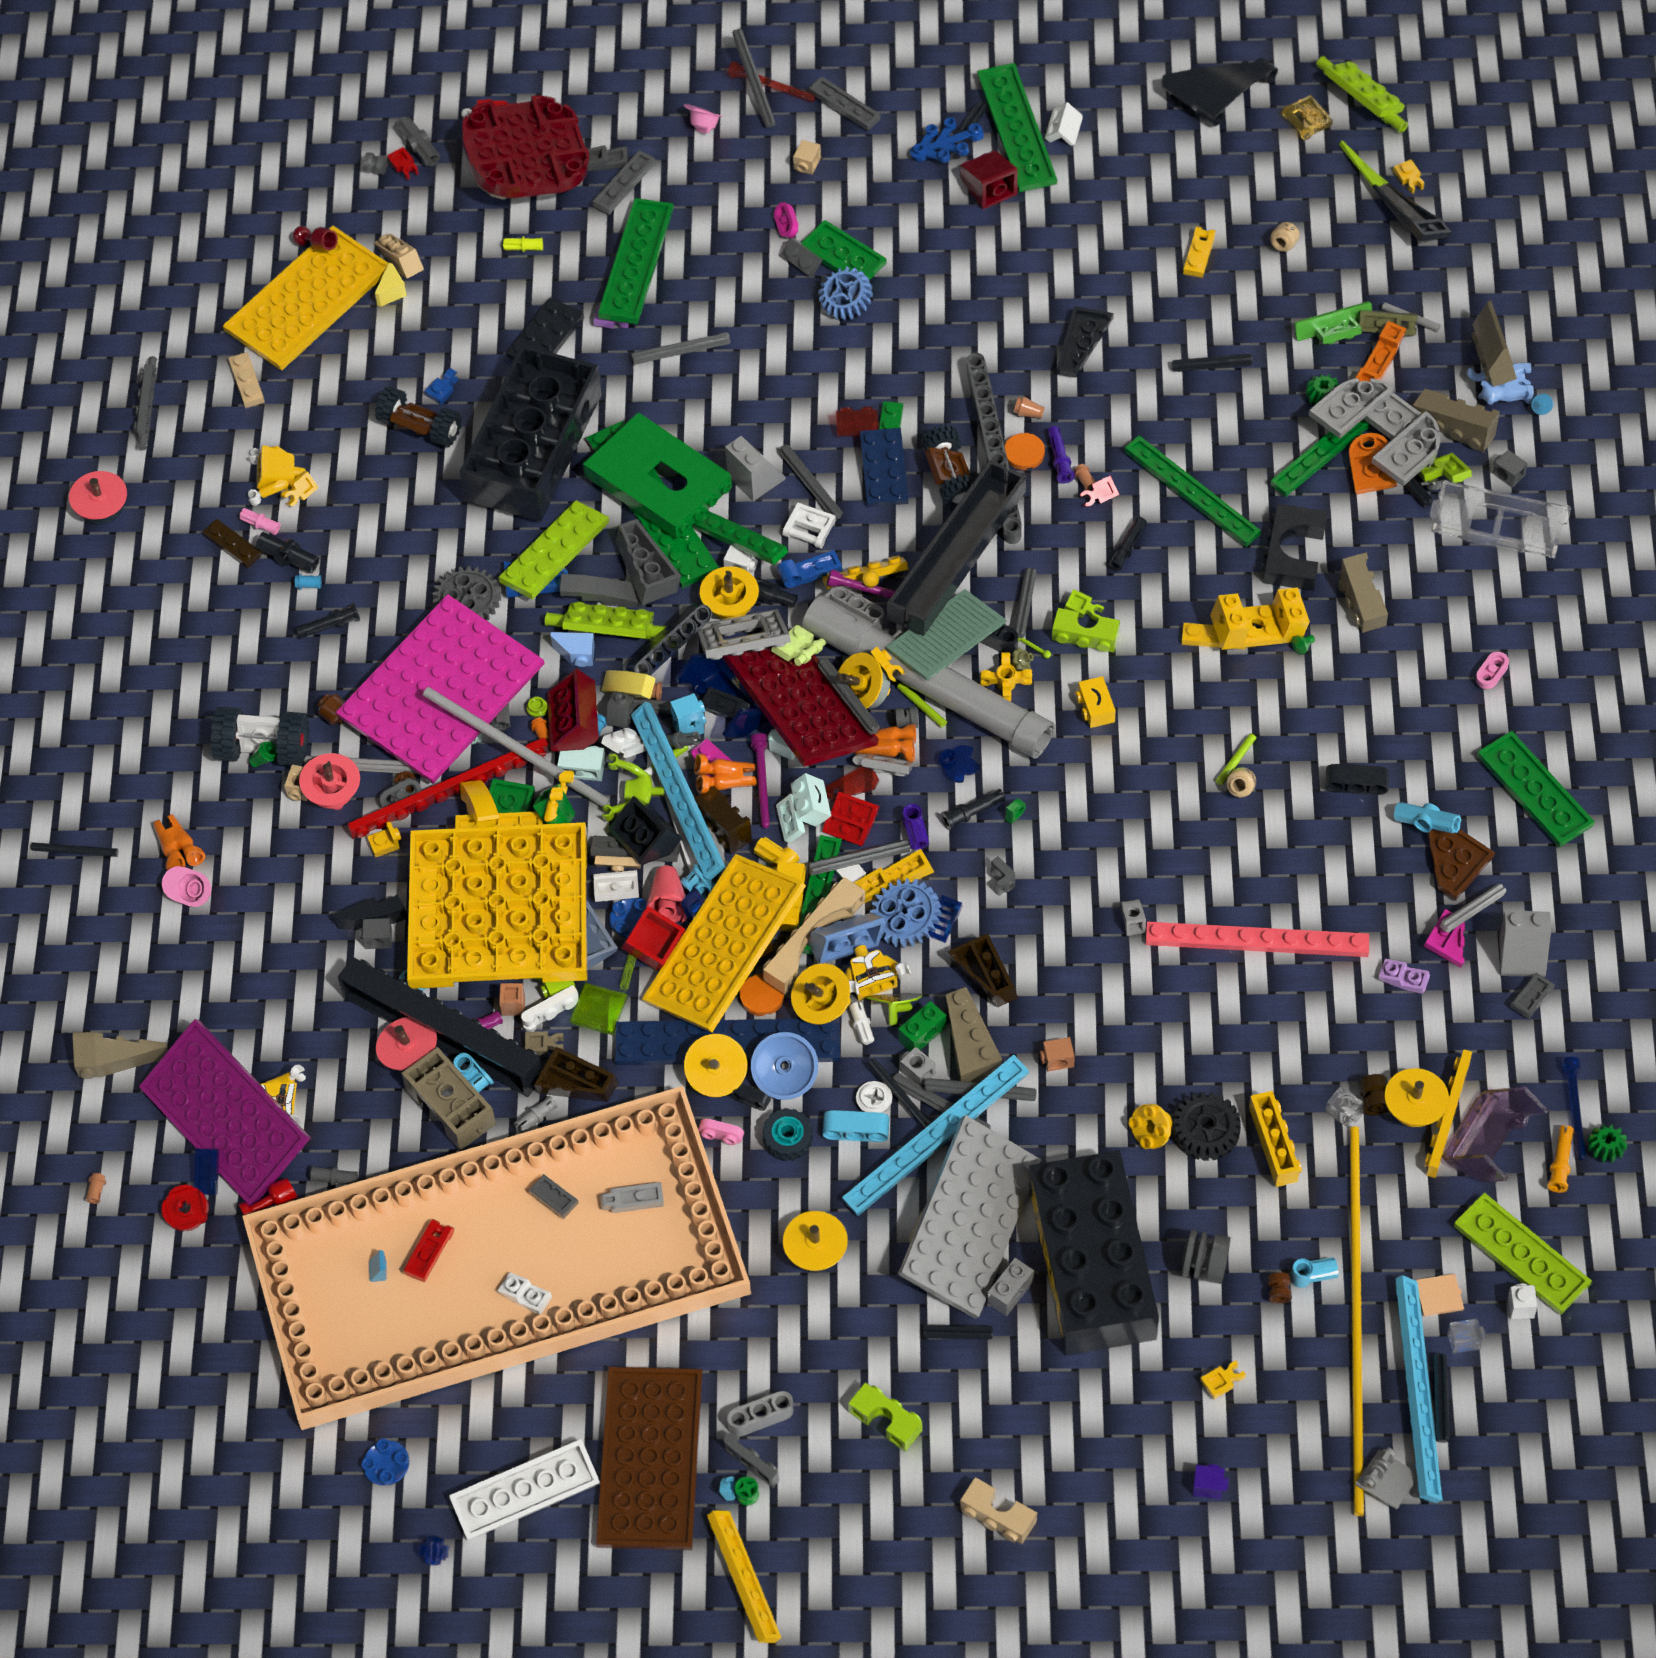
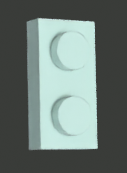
M789 794L776 804L784 841L792 843L805 833L803 821L798 820L793 795Z

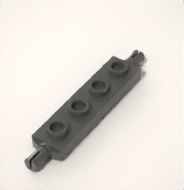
M154 356L148 358V364H145L144 372L140 374L142 389L138 390L140 405L136 407L138 421L134 423L135 434H138V448L140 450L147 448L146 445L149 440L157 371V358Z

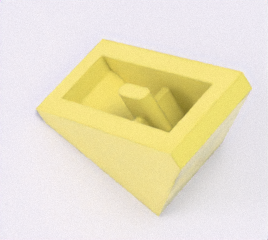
M388 263L375 292L377 306H384L407 296L405 284L392 263Z

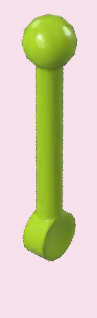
M1018 638V642L1022 641L1043 654L1044 658H1050V651H1044L1025 638Z

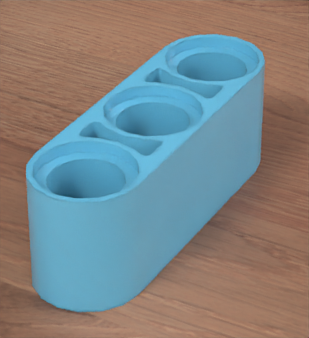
M827 1111L824 1113L822 1135L829 1140L884 1142L888 1140L890 1117L879 1112Z

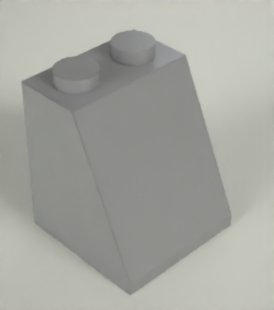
M742 436L725 446L727 472L731 474V480L752 501H755L785 480V476Z
M1505 910L1499 935L1500 976L1533 977L1535 973L1543 977L1546 976L1551 935L1550 912Z

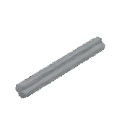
M1502 884L1495 885L1444 919L1440 924V928L1445 933L1450 932L1504 896L1506 888Z

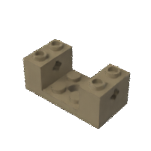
M438 1047L402 1072L406 1091L419 1105L423 1102L428 1105L443 1122L446 1136L460 1151L496 1125L493 1108ZM445 1089L453 1090V1094L448 1097L441 1095Z

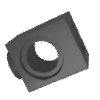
M1507 450L1503 455H1498L1494 460L1493 475L1513 488L1525 476L1528 463Z
M614 691L607 703V724L628 728L632 720L631 714L634 712V696Z
M390 918L363 919V928H359V939L364 942L365 949L392 948Z

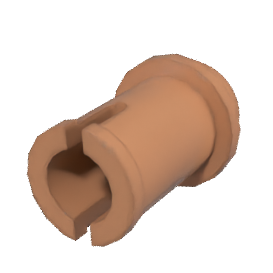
M1084 464L1078 465L1074 469L1075 477L1079 478L1085 490H1092L1091 485L1096 483V481H1094L1089 473V467Z
M93 1173L88 1179L90 1185L85 1200L89 1203L99 1204L103 1186L106 1185L107 1181L104 1175Z

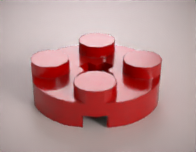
M190 1185L177 1186L168 1193L169 1195L166 1200L163 1201V1217L175 1230L192 1231L207 1221V1214L209 1212L208 1200L198 1188ZM184 1203L191 1206V1209L186 1214L180 1212Z

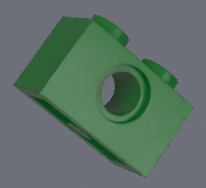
M930 1001L898 1029L899 1042L909 1051H912L915 1047L919 1050L923 1049L946 1029V1014Z

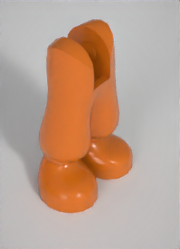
M909 724L902 729L895 726L879 729L878 733L875 734L879 738L877 746L855 752L885 757H896L898 753H902L906 761L914 762L916 725Z
M697 754L694 763V774L698 775L695 780L697 792L699 794L707 793L712 786H715L718 790L755 786L757 784L756 777L743 776V773L755 771V763L715 759L708 763L706 755Z
M173 814L167 815L170 828L166 830L159 819L153 822L162 852L168 857L165 866L167 871L177 866L185 867V860L179 850L184 852L185 859L190 866H197L205 860L204 851L193 845V839L183 829Z

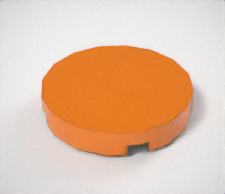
M1018 433L1006 441L1005 451L1008 464L1013 468L1027 470V468L1032 467L1033 469L1043 462L1045 447L1037 436L1029 433Z
M757 974L749 977L742 985L740 1000L743 1008L752 1015L764 1016L769 1013L771 1015L781 1008L784 1001V993L764 981V974Z

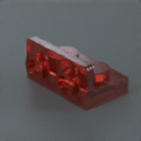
M850 407L840 408V411H836L837 437L860 436V431L878 430L877 409L873 410V407H861V410H852Z

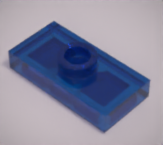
M195 1149L194 1188H198L204 1195H218L219 1149Z

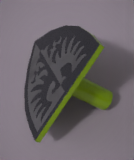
M883 994L867 996V999L888 1003L889 1025H897V1013L911 1011L912 1004L910 1002L920 999L922 994Z

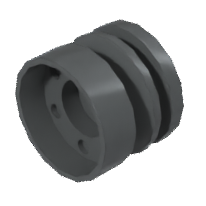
M1192 1229L1189 1238L1185 1242L1183 1251V1277L1189 1278L1191 1268H1195L1194 1279L1198 1280L1201 1271L1205 1270L1207 1282L1222 1284L1231 1237L1216 1234L1211 1244L1207 1243V1232L1203 1231L1201 1241H1197L1198 1230Z

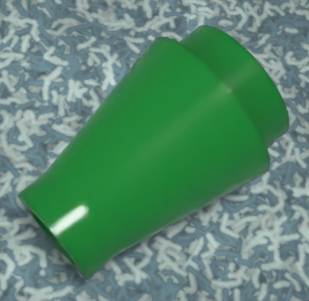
M271 741L262 742L249 758L250 764L257 768L260 765L274 761L278 754L276 753L277 746Z

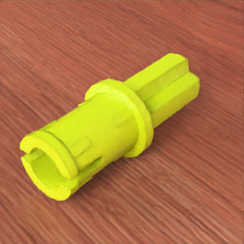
M522 236V238H505L503 240L504 250H522V252H525V250L543 251V238H525V236Z

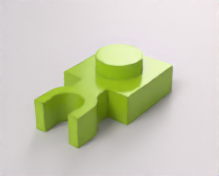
M1073 589L1064 609L1079 612V617L1081 618L1088 614L1091 619L1098 622L1100 615L1095 614L1094 611L1102 613L1104 607L1099 604H1091V597Z

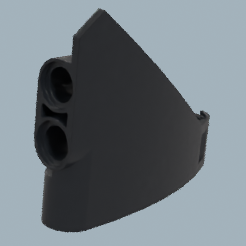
M1259 58L1251 63H1234L1190 69L1162 75V88L1169 92L1171 100L1194 117L1199 115L1215 127L1222 121L1224 109L1258 80L1263 79L1267 83L1273 81L1278 73V68L1264 58Z

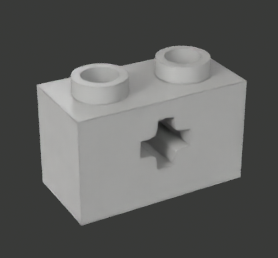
M1014 1258L988 1291V1304L1007 1316L1034 1282V1270Z

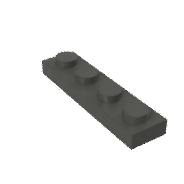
M822 76L809 87L810 94L867 131L881 120L879 113Z
M639 150L593 200V206L610 215L655 165V158Z
M593 836L591 856L633 857L615 837ZM680 842L669 856L656 861L677 862Z

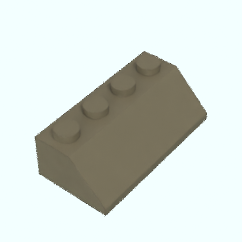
M1488 301L1474 321L1473 327L1475 332L1471 333L1478 356H1480L1486 379H1491L1493 387L1516 380L1517 377L1492 301Z

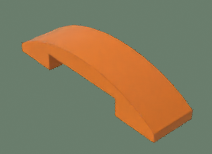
M1390 321L1387 322L1379 336L1376 347L1365 366L1361 367L1356 378H1359V381H1370V378L1382 379L1403 340L1407 328Z

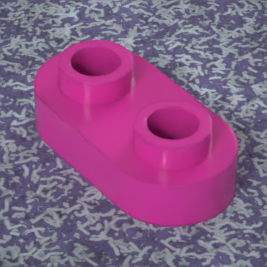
M785 202L779 203L774 211V218L779 233L786 238H793L799 229L794 209L790 204Z

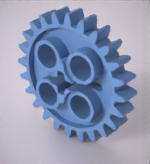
M906 878L905 884H902L898 879L896 886L890 882L889 890L882 888L884 894H876L878 902H872L875 909L870 910V913L884 917L886 921L881 939L884 938L887 944L892 941L894 947H897L899 942H901L903 948L906 947L907 942H910L912 947L915 944V940L923 943V936L930 938L929 930L936 931L933 924H940L937 916H941L942 913L938 909L941 907L940 902L937 901L939 899L931 887L927 888L925 882L919 885L917 879L912 884L908 878ZM915 897L912 901H907L908 898ZM891 907H896L893 911L887 912ZM919 914H924L922 918L916 919ZM905 924L902 929H897L899 925Z

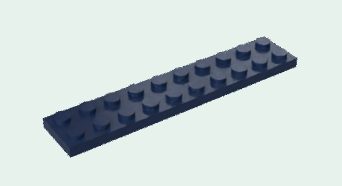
M840 1018L820 1025L808 1023L803 1019L720 1020L712 1033L687 1021L616 1022L615 1063L616 1065L684 1064L685 1056L690 1046L699 1038L709 1034H722L734 1039L744 1050L747 1063H751L752 1055L758 1044L766 1037L779 1032H791L805 1038L814 1048L818 1062H840Z

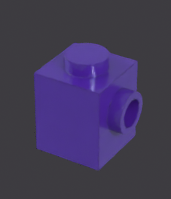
M1208 1464L1206 1466L1196 1465L1193 1496L1221 1500L1222 1492H1227L1229 1477H1224L1225 1468H1220L1215 1464Z

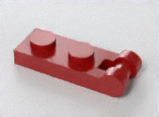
M432 1219L405 1266L404 1274L425 1283L448 1240L453 1236L454 1227L449 1225L443 1226L440 1224V1221ZM438 1233V1234H441V1235H440V1237L438 1238V1237L434 1236V1234Z

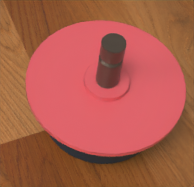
M95 471L80 477L73 484L69 492V502L72 509L85 521L97 525L115 520L123 511L127 498V489L123 480L116 474L107 471Z
M410 1017L398 1019L389 1024L379 1035L376 1043L377 1056L383 1065L402 1074V1072L436 1048V1031Z

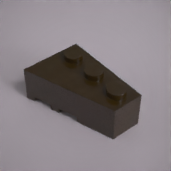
M715 786L709 788L707 793L699 794L694 798L707 827L711 829L718 843L722 844L723 848L730 855L752 842L750 819L747 816L742 818L738 814L740 812L739 808L736 806L732 808L727 803L729 802L728 798Z

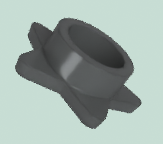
M1439 478L1421 482V485H1426L1427 490H1438L1444 488L1443 483L1448 482V480Z

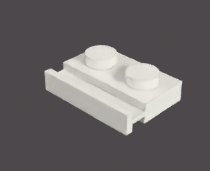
M624 728L607 734L601 742L618 754L622 752L624 758L647 751L642 738L637 735L636 731L630 728Z
M637 870L593 874L595 902L639 898Z

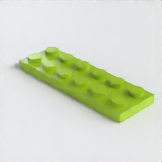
M576 500L499 576V582L533 600L609 523V517Z
M1486 1193L1454 1222L1453 1227L1521 1283L1528 1286L1534 1285L1536 1295L1560 1315L1591 1285V1279Z

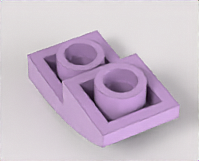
M1390 959L1384 960L1379 974V979L1390 985L1424 994L1430 978L1429 971L1409 968L1406 962Z

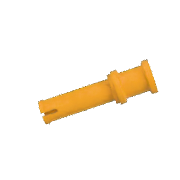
M1565 1125L1559 1127L1555 1162L1550 1165L1551 1179L1548 1181L1547 1187L1549 1190L1557 1193L1566 1192L1568 1189L1566 1181L1567 1175L1571 1171L1568 1161L1574 1128L1567 1125V1131H1565Z

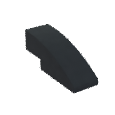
M398 894L377 903L375 897H372L334 914L338 929L359 930V928H363V919L390 918L391 924L407 919L405 907Z

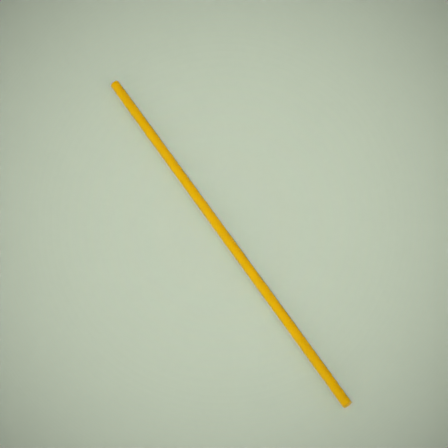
M1353 1126L1350 1127L1354 1515L1363 1516L1364 1491L1355 1485L1363 1474L1359 1127Z

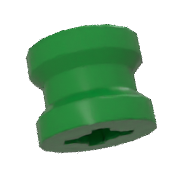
M746 1476L736 1482L735 1492L738 1502L745 1506L756 1503L759 1499L757 1481L752 1477Z

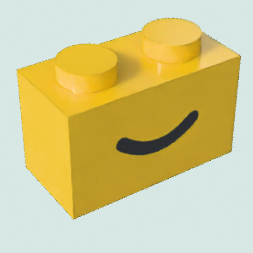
M1101 676L1078 682V691H1075L1078 704H1082V716L1084 721H1088L1090 728L1114 723L1116 711L1104 677Z

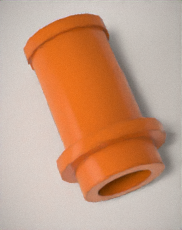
M542 717L534 719L531 722L532 731L536 732L539 739L545 737L547 743L550 744L547 721Z

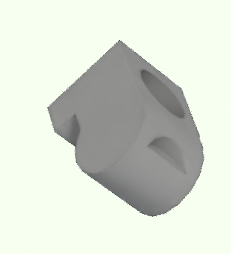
M1140 900L1121 902L1126 935L1146 933V917Z

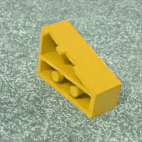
M778 861V866L774 867V870L805 883V864ZM804 890L777 931L793 932L799 927Z

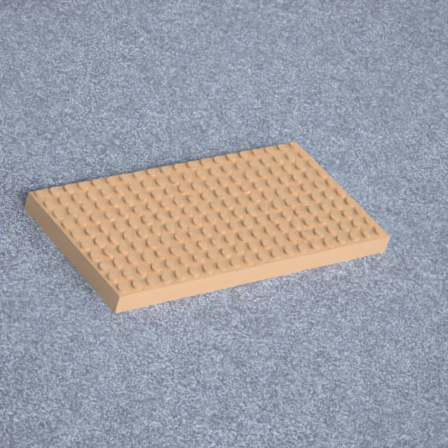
M683 1086L243 1216L301 1430L751 1294L750 1282ZM543 1174L578 1199L579 1204L564 1220L529 1194V1189ZM657 1182L662 1184L664 1207L612 1213L611 1210L602 1209L601 1195L609 1193L610 1189ZM432 1219L440 1221V1224L443 1226L449 1225L454 1227V1233L451 1239L448 1240L424 1283L405 1275L403 1270ZM438 1233L434 1234V1236H436V1237H438V1238H439L440 1235H441V1234H438ZM379 1250H383L387 1260L386 1281L370 1282L369 1260ZM510 1272L528 1279L532 1285L551 1293L552 1298L541 1315L525 1309L498 1292V1289Z

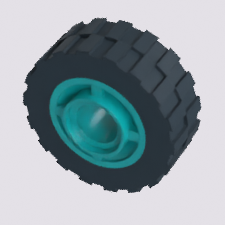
M784 1108V1110L779 1109L769 1115L763 1126V1142L765 1149L768 1150L770 1155L783 1161H794L797 1158L800 1159L809 1151L813 1139L812 1124H810L809 1118L804 1116V1113L798 1112L796 1109ZM790 1132L793 1135L791 1137H784L782 1134Z

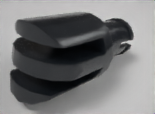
M761 578L756 580L759 588L758 600L770 604L780 602L794 608L798 600L797 594L783 591L780 585Z

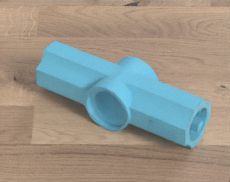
M1398 802L1393 815L1395 821L1413 824L1423 832H1430L1432 829L1457 833L1461 823L1460 815L1440 811L1437 806L1431 803H1426L1421 807Z

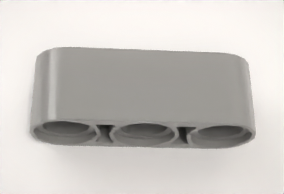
M780 1391L734 1408L728 1413L727 1417L730 1433L741 1437L787 1420L793 1414L792 1397L789 1393ZM780 1403L788 1404L786 1408L777 1407ZM759 1411H763L766 1413L762 1417H758L755 1415ZM740 1419L744 1421L741 1425L733 1424L735 1420Z

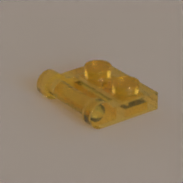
M1312 95L1286 106L1281 111L1285 119L1288 118L1300 132V137L1304 141L1333 124L1331 117ZM1298 112L1308 123L1309 127L1306 128L1294 113Z

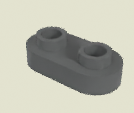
M406 778L384 789L380 794L382 807L384 808L421 792L420 783L414 778ZM408 785H412L414 789L412 791H407L406 787ZM388 795L395 797L393 801H388L386 798Z

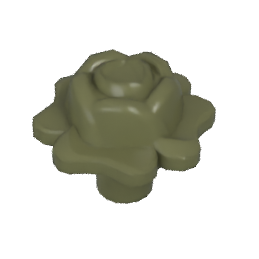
M1020 647L1013 651V666L1021 671L1031 669L1030 662L1034 659L1033 654L1028 653L1027 650H1022Z

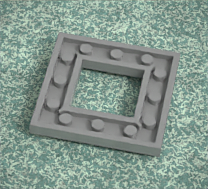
M778 609L708 622L697 632L706 658L712 660L720 659L723 655L728 654L741 655L744 651L748 650L761 651L768 646L782 647L786 643L791 642L790 634ZM758 627H761L763 630L762 633L726 640L722 637V635L731 636L743 630L744 632H752Z

